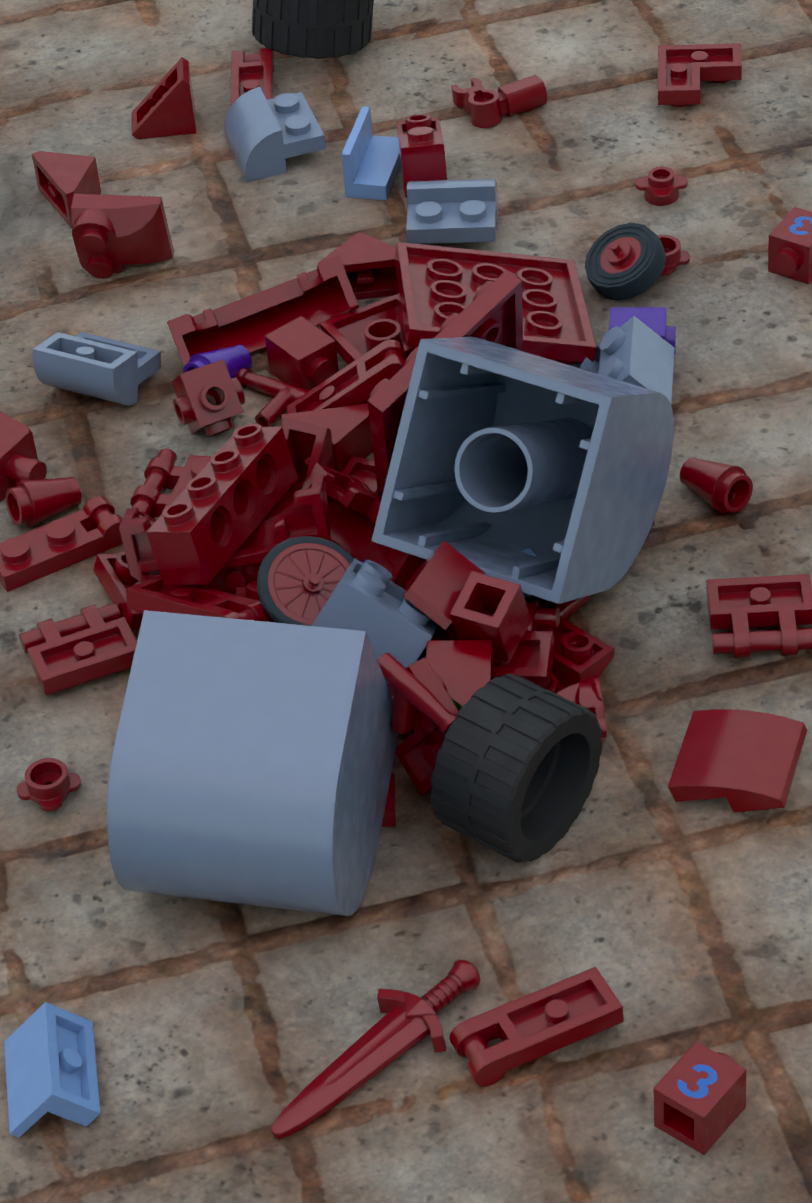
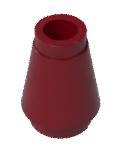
M692 457L685 461L680 470L681 483L720 513L738 512L747 505L753 491L752 480L746 475L744 469L739 466Z
M74 477L17 481L15 487L6 490V505L12 521L17 526L26 524L29 528L73 506L81 504L82 501L81 489Z

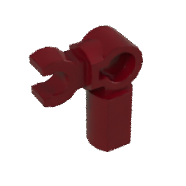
M537 75L498 87L497 92L485 89L482 86V81L477 78L470 79L471 88L461 89L456 84L451 86L453 103L458 107H464L465 111L470 114L472 125L479 128H489L499 124L503 114L511 117L546 105L547 91L544 81Z

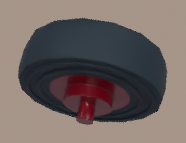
M627 223L604 232L593 243L586 255L585 270L593 288L605 298L617 301L631 299L647 291L658 280L665 267L666 254L657 234L647 226Z

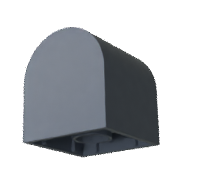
M481 338L420 339L372 542L427 560L440 544L446 541L485 572V575L520 584L522 592L557 604L606 591L616 585L633 564L657 514L667 481L673 449L674 420L671 404L668 398L660 392ZM530 548L537 557L521 551Z
M144 610L112 753L107 796V836L110 860L115 877L123 889L142 893L351 916L357 911L366 893L375 863L399 734L391 728L394 701L366 631Z

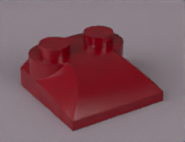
M74 194L71 206L72 237L80 265L90 275L102 279L109 278L113 273H120L124 264H145L173 258L174 248L162 197Z
M399 293L320 323L321 330L336 341V350L348 365L386 340L399 341L404 347L406 359L416 348L415 346H407Z

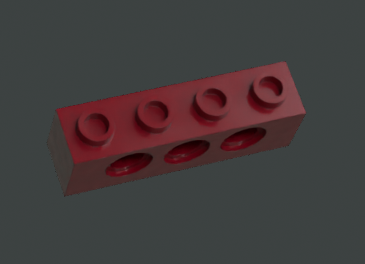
M251 423L237 428L233 432L232 437L217 453L211 456L206 466L194 479L187 483L186 488L171 505L163 510L162 515L146 531L164 585H208L295 483L298 475L283 427H262L260 424Z

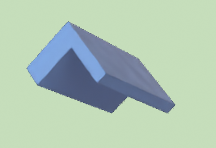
M362 106L341 154L345 196L349 198L388 200L401 168L398 137L373 136L370 107Z
M45 1002L4 1041L9 1134L18 1138L47 1112L85 1127L101 1114L93 1021Z

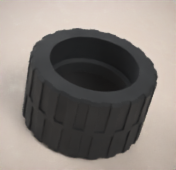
M253 0L252 34L261 45L263 44L266 48L284 55L315 59L337 58L350 55L363 49L371 41L374 0Z
M504 674L500 678L496 677L490 680L484 687L479 688L471 696L470 700L462 706L454 722L449 726L441 748L438 750L431 777L432 791L430 792L431 804L434 806L433 811L436 818L442 824L517 863L530 862L539 858L543 853H547L569 831L570 826L582 811V807L593 788L592 785L600 766L599 761L603 745L601 741V726L598 723L597 716L588 709L518 675Z

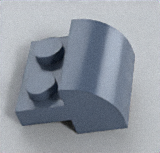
M257 87L241 95L227 112L224 122L225 139L246 182L287 173L286 158L326 149L325 135L302 92L294 94L283 93L275 98L266 100L261 88Z
M496 179L408 182L407 243L431 244L496 241V230H498V190Z
M57 332L33 349V364L38 379L45 385L130 406L138 402V385L161 368V351L84 332L79 333L77 336Z

